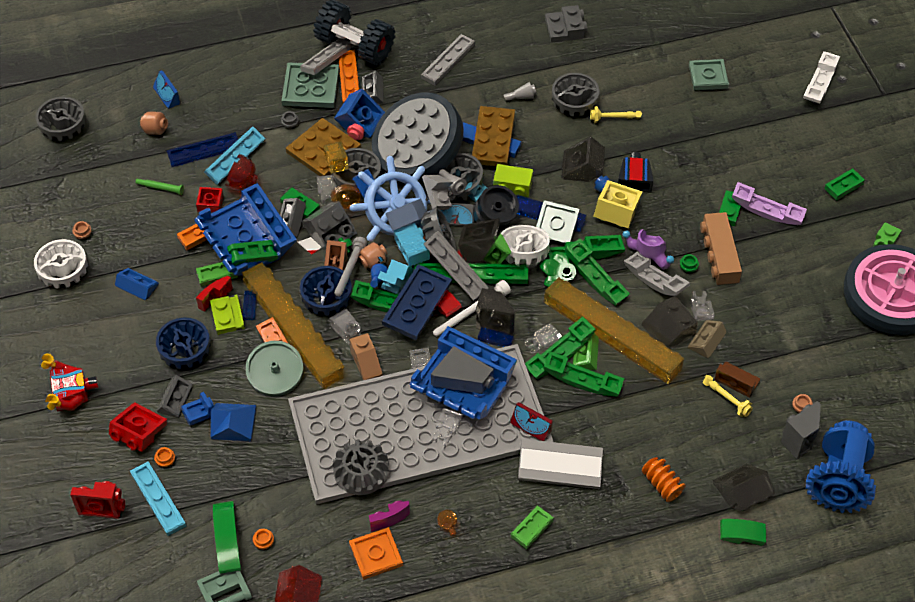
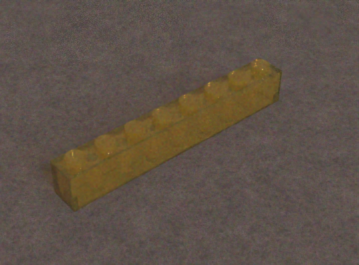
M261 262L242 272L245 286L269 318H274L285 339L299 352L303 363L321 387L325 389L343 379V363L340 359L334 357L331 347L323 343L321 334L314 331L311 321L304 318L301 308L294 305L291 295L284 292L281 282L274 279L271 269L269 267L266 268Z
M558 277L545 290V304L574 323L581 317H584L596 329L595 334L600 340L665 383L669 384L682 370L684 358L679 353L670 350L662 342L650 337L647 332L641 331L630 321L624 320L616 312L610 311L599 301L593 300L585 292L573 287L568 281Z

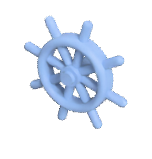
M388 156L386 159L388 173L379 176L375 180L363 171L358 173V177L369 187L365 194L364 203L352 204L350 210L353 212L365 210L370 223L374 226L367 236L369 242H372L379 232L394 236L391 226L386 224L388 219L385 213L418 199L422 200L427 211V204L431 203L429 197H426L423 187L418 182L425 172L423 166H420L413 176L402 172H395L394 158ZM389 181L391 194L381 187L384 182ZM397 181L406 184L399 194ZM412 189L416 198L405 199ZM376 192L386 201L374 202ZM375 209H382L384 214L381 218ZM421 219L412 222L415 223L417 227L423 229Z

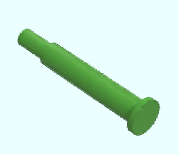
M136 179V184L175 192L180 196L184 192V185L177 186L152 180Z

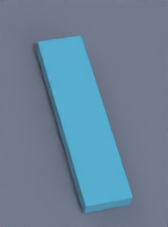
M252 126L209 166L204 173L218 185L265 138Z
M146 462L130 470L133 479L167 536L186 527L185 521L150 463Z

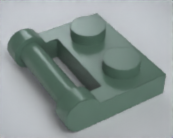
M218 571L197 581L205 602H213L212 599L239 587L241 589L240 592L218 602H239L252 598L240 571L221 574Z

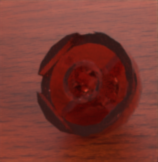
M239 154L237 158L240 160H238V163L234 161L226 179L229 183L225 184V187L235 191H242L248 188L250 184L254 185L258 178V175H255L256 167L253 161Z

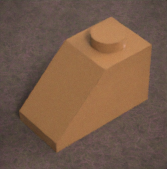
M366 333L349 339L351 354L362 379L368 380L383 376L376 350L369 334Z

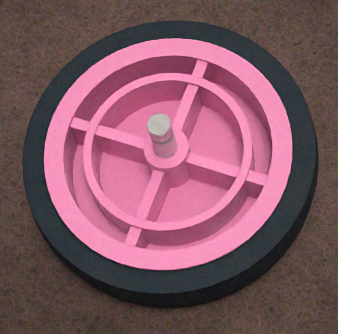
M894 244L878 245L861 252L850 264L845 275L844 296L854 315L869 327L894 335L915 333V249Z

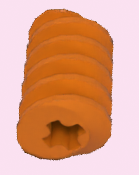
M654 457L643 466L641 471L651 481V484L656 487L658 493H661L662 498L666 499V502H671L682 493L686 485L684 483L678 485L681 479L680 477L674 478L676 475L675 471L669 472L671 469L670 465L664 466L666 463L665 459L658 461V457Z

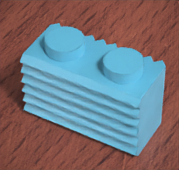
M415 223L393 230L394 239L410 267L430 259V251L424 245L426 241L423 239V231L420 227L417 228Z

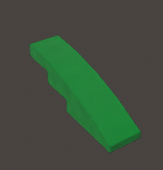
M621 235L585 236L583 241L592 251L591 256L594 260L625 251ZM566 242L564 247H549V253L546 258L553 259L555 251L562 252L567 255L569 263L573 264L566 252V248L574 242Z

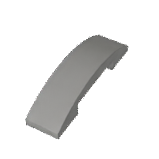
M638 251L624 260V264L637 278L660 293L675 296L690 286V282L678 275L671 277L651 265L650 258L643 257Z

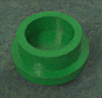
M687 254L681 258L680 267L685 272H694L698 269L699 262L694 255Z

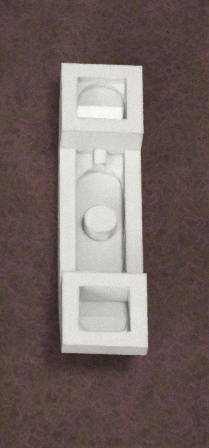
M823 52L811 83L808 85L803 96L804 99L821 103L832 80L840 56Z

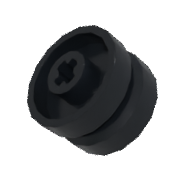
M489 186L482 192L473 206L475 222L479 227L489 232L495 233L504 230L519 211L517 196L505 186Z

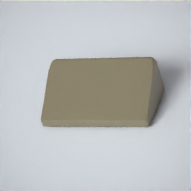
M706 320L688 345V348L709 358L726 334L723 322Z

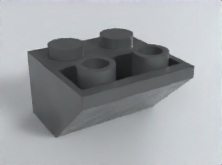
M340 201L328 203L302 221L310 237L325 251L327 240L338 241L341 237L345 240L357 234Z
M818 401L812 405H806L799 414H793L786 420L781 443L796 459L813 448L820 423L821 404Z

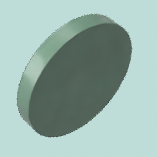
M268 341L257 346L248 356L246 375L250 385L260 394L272 397L282 396L294 390L300 383L303 376V361L299 352L292 345L283 341Z

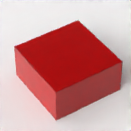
M200 187L196 202L197 212L208 207L211 213L221 209L224 196L223 189Z

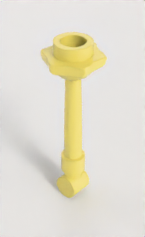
M597 106L590 110V120H594V124L601 117L640 119L642 116L641 111L601 113Z
M706 375L703 384L710 386L714 391L719 392L738 406L737 414L740 417H747L751 413L753 407L750 401L739 402L724 390L720 384L713 381V377Z

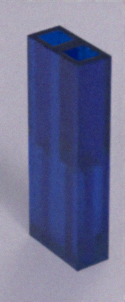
M244 291L243 320H255L257 291Z
M481 327L478 335V341L500 347L511 346L514 340V336Z

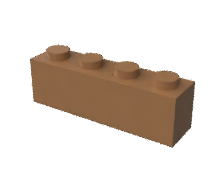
M727 213L704 214L703 222L700 223L701 233L705 235L704 246L708 248V262L712 263V277L716 279L717 285L739 283L742 270Z

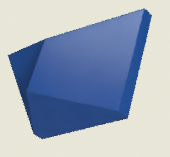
M216 403L211 409V439L251 441L256 405Z

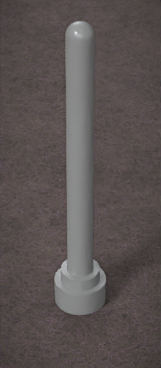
M356 237L352 243L353 252L336 287V296L342 295L360 255V251L368 246L367 240L363 237Z

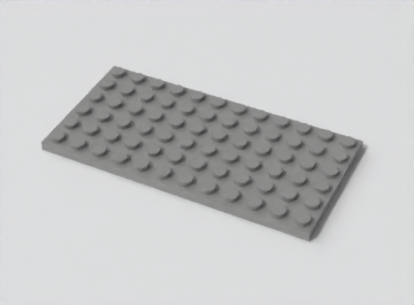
M518 344L497 349L517 359V363L506 389L487 417L480 420L477 418L472 419L462 414L461 410L456 411L444 405L443 401L438 402L426 396V393L422 394L410 388L412 375L417 369L422 372L425 366L288 398L315 503L320 504L354 495L344 491L336 483L333 473V459L336 458L338 449H344L345 443L348 442L352 445L355 444L357 439H360L361 443L371 440L374 446L379 444L382 447V451L388 456L389 475L381 488L520 454L522 439L541 441L510 423L518 402L544 416ZM551 433L545 441L553 442ZM360 449L361 452L366 453L368 456L373 455L367 450ZM353 452L347 456L346 463L351 462ZM375 459L370 460V469L373 467Z

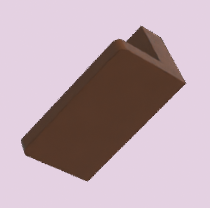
M728 362L719 365L714 379L749 398L760 382V378Z

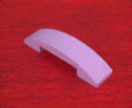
M737 182L732 198L747 210L776 222L794 225L802 224L806 208L790 202L788 206L754 194L755 188Z

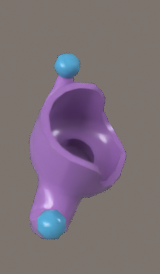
M642 229L638 233L637 239H633L630 236V231L626 230L623 232L628 248L638 251L643 257L650 258L662 270L668 269L671 263L674 262L673 256H665L666 242L660 236L647 235L646 231Z

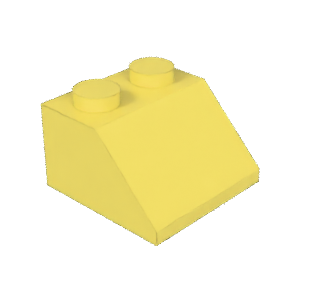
M607 180L598 198L593 217L614 223L620 227L629 228L642 191Z

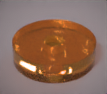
M340 185L331 192V201H340L344 209L350 208L352 204H358L361 200L360 191L354 185Z

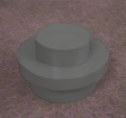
M292 111L285 112L281 117V124L286 128L295 127L299 122L298 116Z

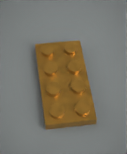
M480 106L472 156L477 158L481 165L497 166V164H508L515 109Z

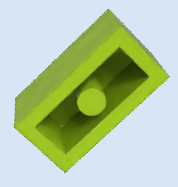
M497 164L493 185L505 186L512 190L516 196L529 198L533 169Z

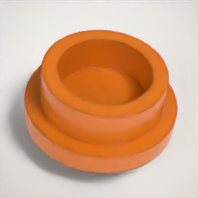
M167 447L158 449L154 456L155 463L160 467L172 465L175 461L174 452Z
M259 529L253 535V544L258 549H267L274 542L273 533L267 529Z

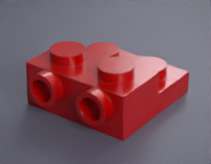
M134 402L110 421L109 435L114 441L120 440L126 443L129 449H137L142 452L154 442V435L167 425V419Z
M95 482L93 489L84 486L80 488L72 487L70 495L78 515L119 519L121 511L125 509V499L121 498L122 489L117 488L116 484L112 482Z

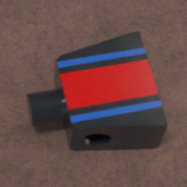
M638 152L631 153L630 158H623L618 184L642 192L652 193L653 175L649 159L641 158V154Z

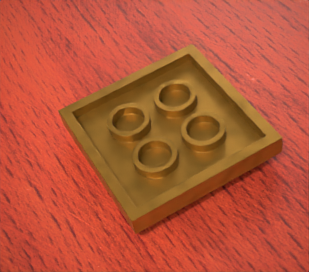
M321 118L285 149L287 154L325 180L332 174V162L335 157L344 150L361 148V144L324 118Z

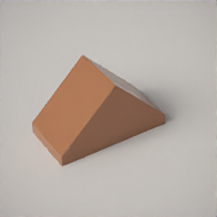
M327 240L324 266H334L344 271L348 260L347 244L345 242Z

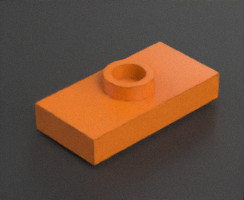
M273 317L256 326L264 343L268 341L288 343Z

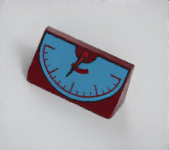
M518 402L510 423L533 437L545 441L552 432L553 421Z

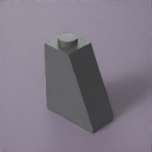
M453 346L431 373V385L482 394L486 388L489 389L494 383V369Z

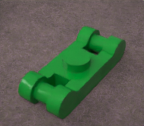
M272 240L234 243L227 247L229 254L232 255L231 261L234 266L245 262H273L278 259L277 252L273 249L274 243Z

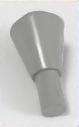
M530 82L514 92L504 94L505 101L512 99H534V95H536L534 84L530 85Z
M444 169L439 171L440 176L453 182L449 188L454 195H459L465 191L467 186L465 179L449 174Z

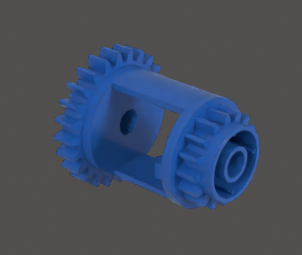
M855 421L835 423L834 428L830 427L823 437L822 448L828 455L827 463L821 462L820 467L815 465L814 470L810 469L809 474H807L805 488L808 489L807 494L812 495V500L818 499V505L825 504V509L832 507V511L840 509L841 513L844 512V509H847L850 513L855 509L859 512L861 507L866 509L867 504L871 505L872 500H874L876 485H874V479H870L871 475L864 473L863 465L873 457L875 443L871 438L872 434L868 433V429L862 424Z

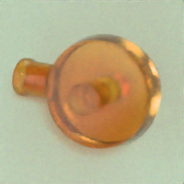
M448 509L441 511L437 517L439 526L443 529H448L450 536L456 534L457 532L454 529L457 523L456 514Z

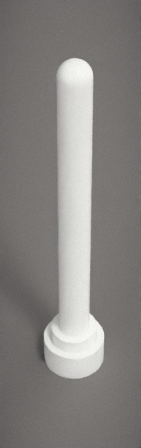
M502 280L497 283L492 292L433 331V335L436 337L440 336L447 326L452 328L495 298L505 297L511 293L507 282Z

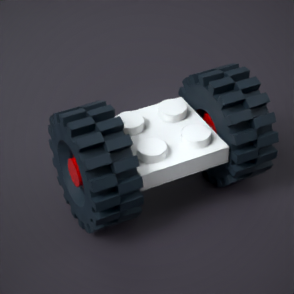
M336 0L327 1L326 5L323 4L322 10H319V15L316 16L315 20L317 21L314 23L315 29H313L316 39L330 45L339 38H347L351 40L350 43L360 47L358 49L360 59L375 66L381 65V62L385 61V58L389 56L388 53L392 50L391 46L394 45L393 39L396 36L394 35L396 33L394 26L375 19L363 31L350 25L351 10H349V6Z

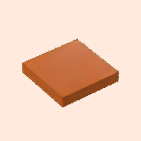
M389 527L349 540L363 580L403 566V561Z

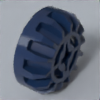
M334 266L314 268L306 273L301 280V300L305 303V307L308 310L313 309L315 314L323 311L325 315H329V311L333 310L335 313H339L340 307L346 308L348 301L352 299L350 278L342 295L335 296V289L344 271ZM314 297L319 299L320 305L314 301ZM334 300H339L337 303L331 304Z
M187 317L167 322L159 330L156 337V346L161 360H165L168 366L175 364L177 369H181L182 365H187L188 368H191L194 362L201 363L203 357L208 356L209 347L211 346L209 333L205 325L196 319ZM175 344L176 352L172 353L171 350ZM198 345V351L193 355L194 347ZM179 355L186 358L178 359L175 356Z

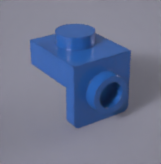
M201 392L200 399L182 405L181 411L190 426L211 418V409L214 405L210 397L207 398L206 394Z

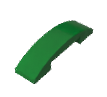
M578 239L566 248L568 256L580 274L607 301L616 306L630 295L618 280L614 282L591 256L592 251L581 239Z
M356 280L351 298L368 307L388 312L399 294L377 290L371 287L370 283Z
M581 317L568 328L569 332L541 355L537 353L525 363L527 370L535 379L549 374L543 368L550 351L569 359L595 333L596 329L584 317Z
M549 352L543 369L552 376L588 392L607 396L619 395L624 378L605 372V375H601L567 362L568 358Z
M234 501L213 504V523L220 574L241 570Z

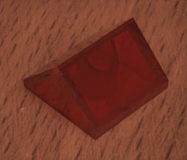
M301 565L279 572L274 602H318L322 576Z

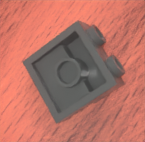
M575 5L562 7L561 12L545 13V22L550 42L584 39L587 23L582 21L584 19L583 9L579 10V6Z

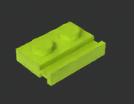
M237 294L234 295L235 297L229 298L227 296L210 300L217 335L234 332L240 328L242 330L245 329Z

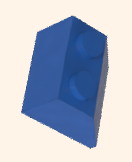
M363 89L349 94L334 119L346 131L352 124L362 126L364 137L370 138L385 112Z

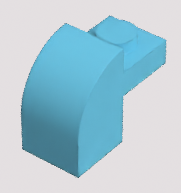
M391 260L387 273L380 271L378 279L383 280L381 288L399 294L414 268Z

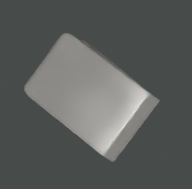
M423 175V182L432 209L438 207L440 210H448L452 205L446 189L453 182L440 175Z

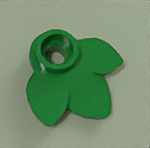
M555 251L553 259H546L539 264L542 271L548 275L544 281V286L550 288L559 287L564 281H571L576 276L575 266L569 263L567 255L562 252ZM569 269L570 273L564 274L563 271Z

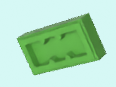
M223 262L196 268L201 287L210 285L226 276L231 277V279L238 278V275L227 270Z
M537 505L511 533V538L525 549H528L553 522L554 517Z

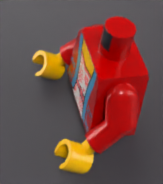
M48 353L44 354L41 358L44 360L41 363L43 369L52 368L50 370L52 394H49L45 402H49L47 405L49 410H54L56 407L57 411H74L81 404L88 401L87 390L98 388L97 377L85 378L82 368L54 361L53 356Z

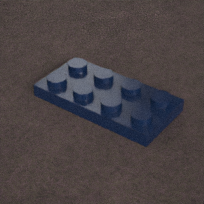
M418 264L383 318L382 325L417 341L452 284V279Z

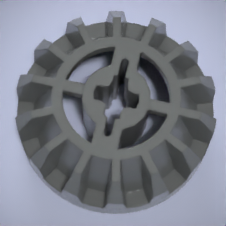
M567 73L557 78L553 83L551 99L554 102L555 108L560 109V112L563 114L568 111L570 116H573L574 113L582 116L584 112L590 113V110L597 106L599 86L588 75Z
M71 97L49 99L36 112V122L41 134L51 140H55L57 137L59 141H63V137L67 136L69 139H72L73 133L78 135L86 124L83 106L79 101ZM51 125L55 126L56 130H51Z
M351 148L344 150L332 162L333 181L337 183L339 189L343 190L345 188V191L351 193L353 189L356 190V194H360L352 178L358 175L359 172L369 169L375 180L381 176L380 160L373 152L367 149Z
M457 153L452 162L444 169L449 174L465 179L467 184L473 182L470 188L459 195H454L448 187L446 189L448 196L453 201H457L458 197L467 200V195L472 194L475 196L477 189L480 190L483 186L484 173L482 165L477 158L470 154Z
M438 207L425 212L421 218L422 230L426 236L425 239L428 240L434 233L439 231L457 251L453 233L443 212Z
M357 439L355 444L352 445L347 442L344 444V449L337 450L336 458L333 459L335 481L344 491L354 495L373 493L380 489L388 478V456L382 451V447L379 444L374 446L371 440L361 443L360 439ZM360 449L367 450L373 455L368 456L366 453L361 452ZM353 452L351 462L346 463L347 456ZM375 459V463L370 469V460Z

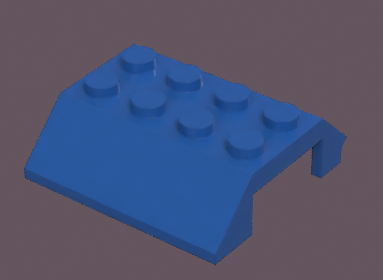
M258 183L242 190L241 199L211 213L208 207L200 211L198 217L194 219L200 230H205L203 234L210 245H214L213 249L219 258L224 259L222 262L227 270L235 275H249L272 262H245L234 266L231 261L232 255L229 254L227 249L229 245L272 240L274 243L273 249L277 252L278 259H280L297 241Z
M447 326L438 339V349L422 372L417 369L412 375L410 388L422 394L426 393V396L438 402L443 401L444 405L456 411L461 410L462 414L472 419L477 418L480 420L487 417L506 389L517 359ZM455 346L493 368V378L495 380L489 389L486 388L480 394L434 387L431 385V373Z

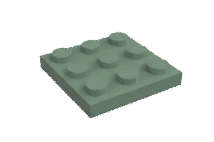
M287 63L281 100L282 106L334 108L339 65L329 64L317 74L312 75L301 71L300 66L303 63Z

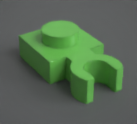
M885 222L876 235L875 239L877 240H875L873 247L894 244L902 230Z

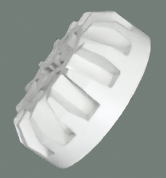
M516 225L501 232L511 250V254L506 258V261L510 264L513 262L517 266L526 264V267H529L531 263L537 265L549 253L550 238L545 231L538 227Z
M61 239L49 242L39 249L34 258V267L40 281H43L47 286L54 285L55 288H60L61 284L70 287L71 281L79 282L80 276L83 277L86 274L88 262L84 249L78 243Z

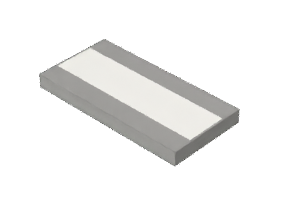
M522 439L518 480L600 489L603 448Z

